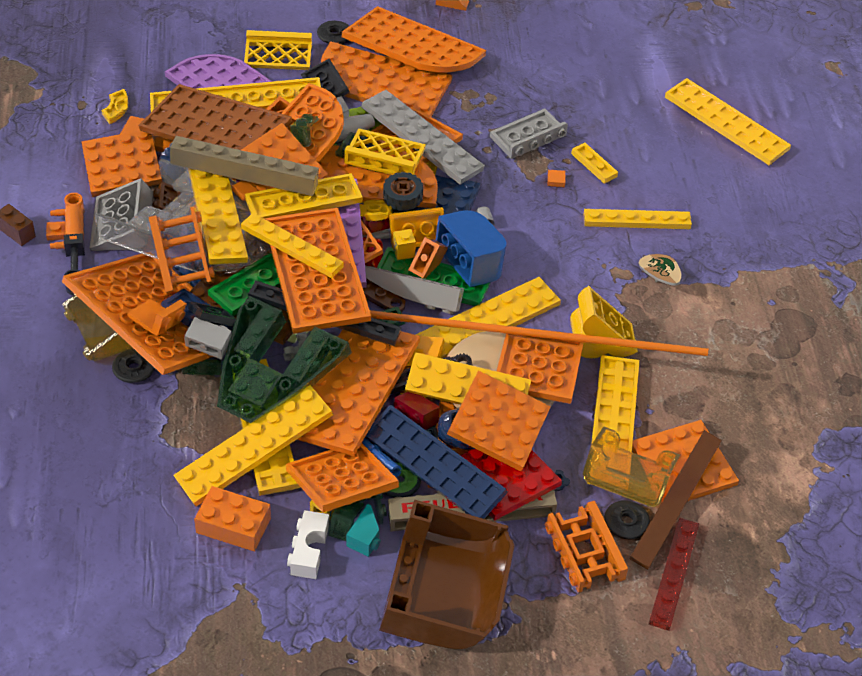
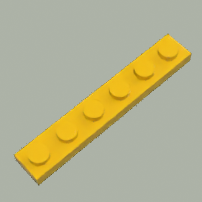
M584 209L583 213L584 226L691 229L692 225L690 212Z
M254 213L241 223L242 230L330 278H333L344 267L343 261Z

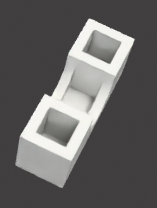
M304 510L303 517L298 519V536L294 535L292 548H294L293 554L289 553L287 566H290L291 575L316 579L321 561L320 550L313 549L309 545L315 542L325 544L329 529V514Z

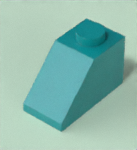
M367 504L347 533L346 546L369 557L373 550L376 551L378 549L381 539H379V527L372 506Z

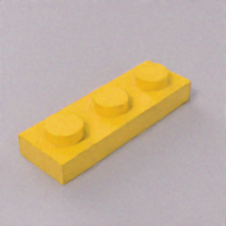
M586 143L572 149L571 154L604 184L618 177V171Z

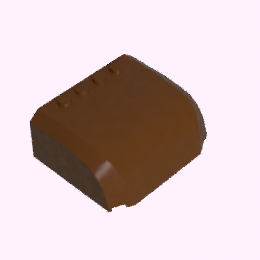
M414 499L401 542L379 631L450 649H466L482 641L499 623L514 551V543L510 539L508 525Z

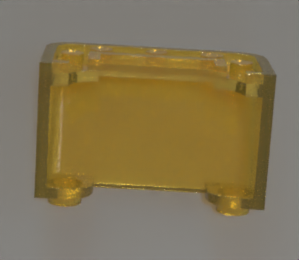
M76 295L62 303L65 309V317L69 321L73 320L78 325L86 342L83 346V354L89 361L93 360L96 362L123 351L134 349Z
M603 426L591 444L583 470V477L586 482L647 506L654 507L659 505L676 469L680 454L666 450L659 454L657 461L619 448V434Z

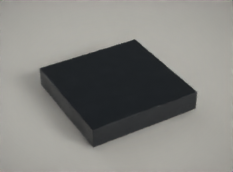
M189 302L188 309L199 320L232 327L237 326L238 320L227 310L197 302Z

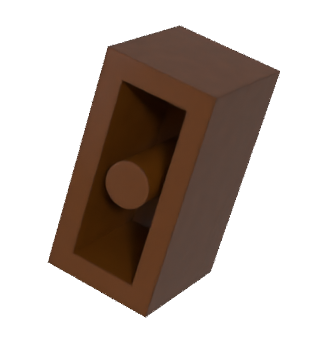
M10 204L0 209V230L20 246L25 245L36 237L32 220Z

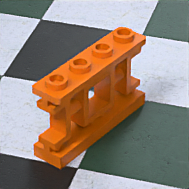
M595 501L587 502L585 508L583 506L579 507V517L563 521L560 512L556 513L555 516L553 513L548 514L547 522H545L546 531L548 534H551L554 549L559 551L562 566L564 569L567 568L570 583L572 586H575L578 593L582 592L585 587L586 589L591 588V578L607 574L610 582H613L615 579L617 582L626 580L628 567ZM587 522H589L591 528L582 531L580 526L587 525ZM572 529L573 533L566 535V538H564L562 531ZM590 539L595 551L580 555L574 543ZM605 555L608 563L598 565L596 560L603 559ZM588 563L590 568L583 569L581 574L578 566Z

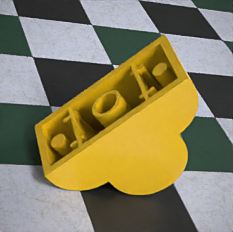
M590 286L584 288L579 293V308L573 311L570 316L572 333L635 340L632 323ZM584 342L581 356L584 358H598L609 353L616 357H626L635 354L638 350L637 348Z

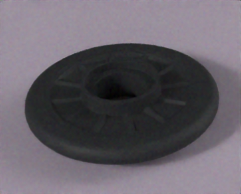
M327 21L318 27L317 35L325 43L335 42L342 44L348 41V39L342 37V31L348 28L349 25L342 21Z
M135 349L121 352L116 356L112 364L114 375L119 380L127 383L144 381L155 370ZM132 363L139 364L137 368L129 367Z
M629 500L614 502L607 508L604 515V520L610 532L623 539L641 537L650 524L647 511L640 504ZM628 516L633 521L631 523H625L622 520V517Z

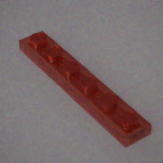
M679 518L648 625L670 631L699 523Z

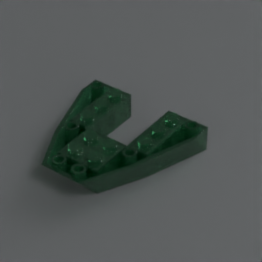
M248 296L238 311L222 365L217 407L249 423L255 422L296 396L307 386H313L352 353L349 343L320 328L314 327L285 372L282 374L259 362L286 323L281 310Z

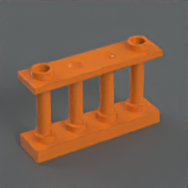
M194 206L190 207L191 215L163 221L156 215L149 217L165 292L168 294L176 292L175 287H178V284L206 278L207 282L212 284L213 278H215L214 268L209 265L201 231V212L197 211ZM191 222L194 223L196 233L169 240L167 238L164 239L162 231H165L166 228ZM198 241L200 252L175 258L168 257L167 250L169 247ZM202 259L203 271L178 277L172 275L171 268H174L175 265Z

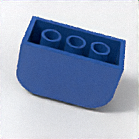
M465 210L438 216L435 240L448 247L444 255L445 259L454 267L468 286L473 287L498 280L502 274L507 243L503 235L499 233L493 224L485 216L475 211Z

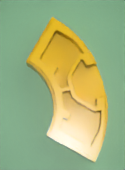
M125 89L109 94L111 102L105 109L101 110L102 115L109 124L119 120L128 109V96Z

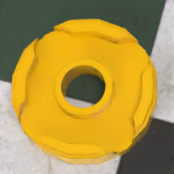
M367 200L364 202V205H360V216H365L367 221L387 219L389 214L393 213L392 207L385 204L383 200Z

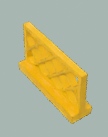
M247 30L244 62L252 68L309 70L312 33ZM250 46H258L259 48L253 51ZM266 47H275V49L269 51ZM282 48H291V49H290L288 52H285ZM299 48H304V49H308V50H306L305 52L302 53V52H301L300 50H298V49H299ZM263 50L266 55L263 57L257 55V53ZM278 51L283 54L279 58L273 55ZM294 52L299 55L295 59L290 56ZM253 56L257 59L255 62H248V59ZM271 57L274 61L267 63L264 60ZM285 58L290 60V62L287 64L282 63L281 61ZM303 58L307 64H299L298 61Z
M358 128L351 144L345 148V164L390 175L401 172L415 175V169L422 157L426 144ZM360 136H366L368 139L361 140ZM382 140L385 143L378 144L376 141ZM373 143L374 146L367 148L365 145ZM399 144L402 147L395 148L393 145ZM389 147L391 150L384 152L382 149ZM415 148L419 149V151L412 153L410 149ZM406 151L408 154L401 156L399 153Z

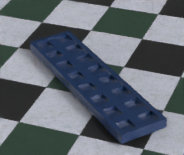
M389 405L373 422L365 436L369 441L379 446L381 450L466 514L484 519L508 493L506 488L392 405Z

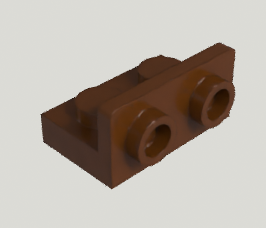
M161 182L158 188L155 187L153 191L154 201L152 203L153 216L156 215L158 217L159 213H163L177 218L180 214L182 188Z

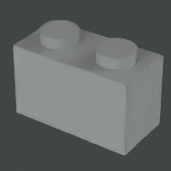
M194 317L185 334V346L219 359L223 358L232 341L231 330L227 327L199 320L197 317Z

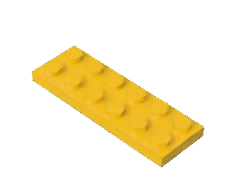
M352 173L318 179V185L313 196L279 188L245 194V200L251 214L254 213L263 219L362 203L363 201Z
M415 352L405 391L461 405L478 370L527 395L531 380Z

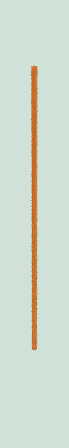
M370 310L371 318L700 356H708L709 348Z

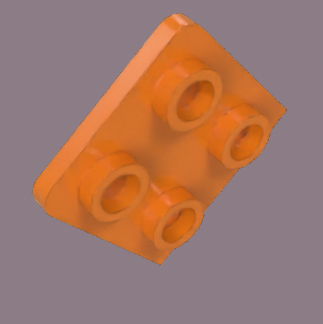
M150 299L129 311L128 317L150 333L159 336L181 322L185 316L184 310L187 303L179 300L164 308Z

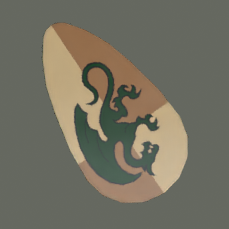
M651 254L639 260V267L653 277L655 282H663L674 286L680 284L682 274L677 262L672 257L663 254Z

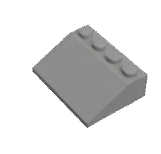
M141 178L96 197L89 248L91 251L133 250L148 244L150 231L149 217H151L153 191Z

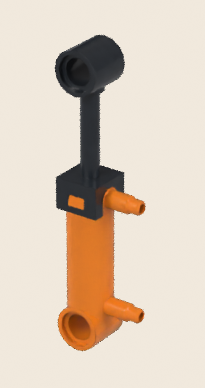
M69 193L65 196V209L50 211L51 216H65L64 241L50 243V249H65L66 257L71 256V270H68L64 276L79 272L78 256L85 255V210L83 198L79 193ZM65 285L67 293L70 294V295L76 296V295Z

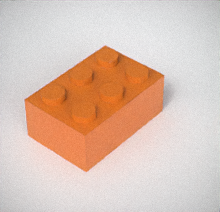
M211 486L194 518L196 533L255 552L271 520V509L268 503Z

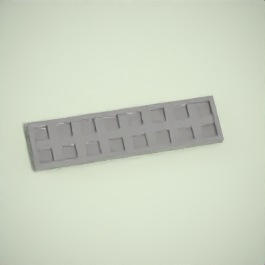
M384 90L362 102L361 108L401 139L426 144L422 155L457 183L462 184L484 170V164L389 91Z

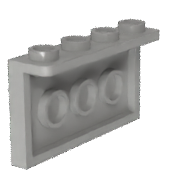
M542 109L490 131V138L513 159L566 136L568 124L566 122L559 123L546 109Z

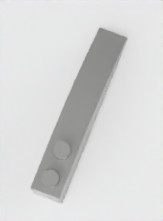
M365 265L366 278L396 295L425 304L424 307L428 309L442 308V312L449 314L460 310L464 288Z

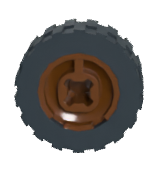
M404 172L390 175L383 184L384 201L392 209H397L398 211L414 209L423 200V183L421 179L416 175Z

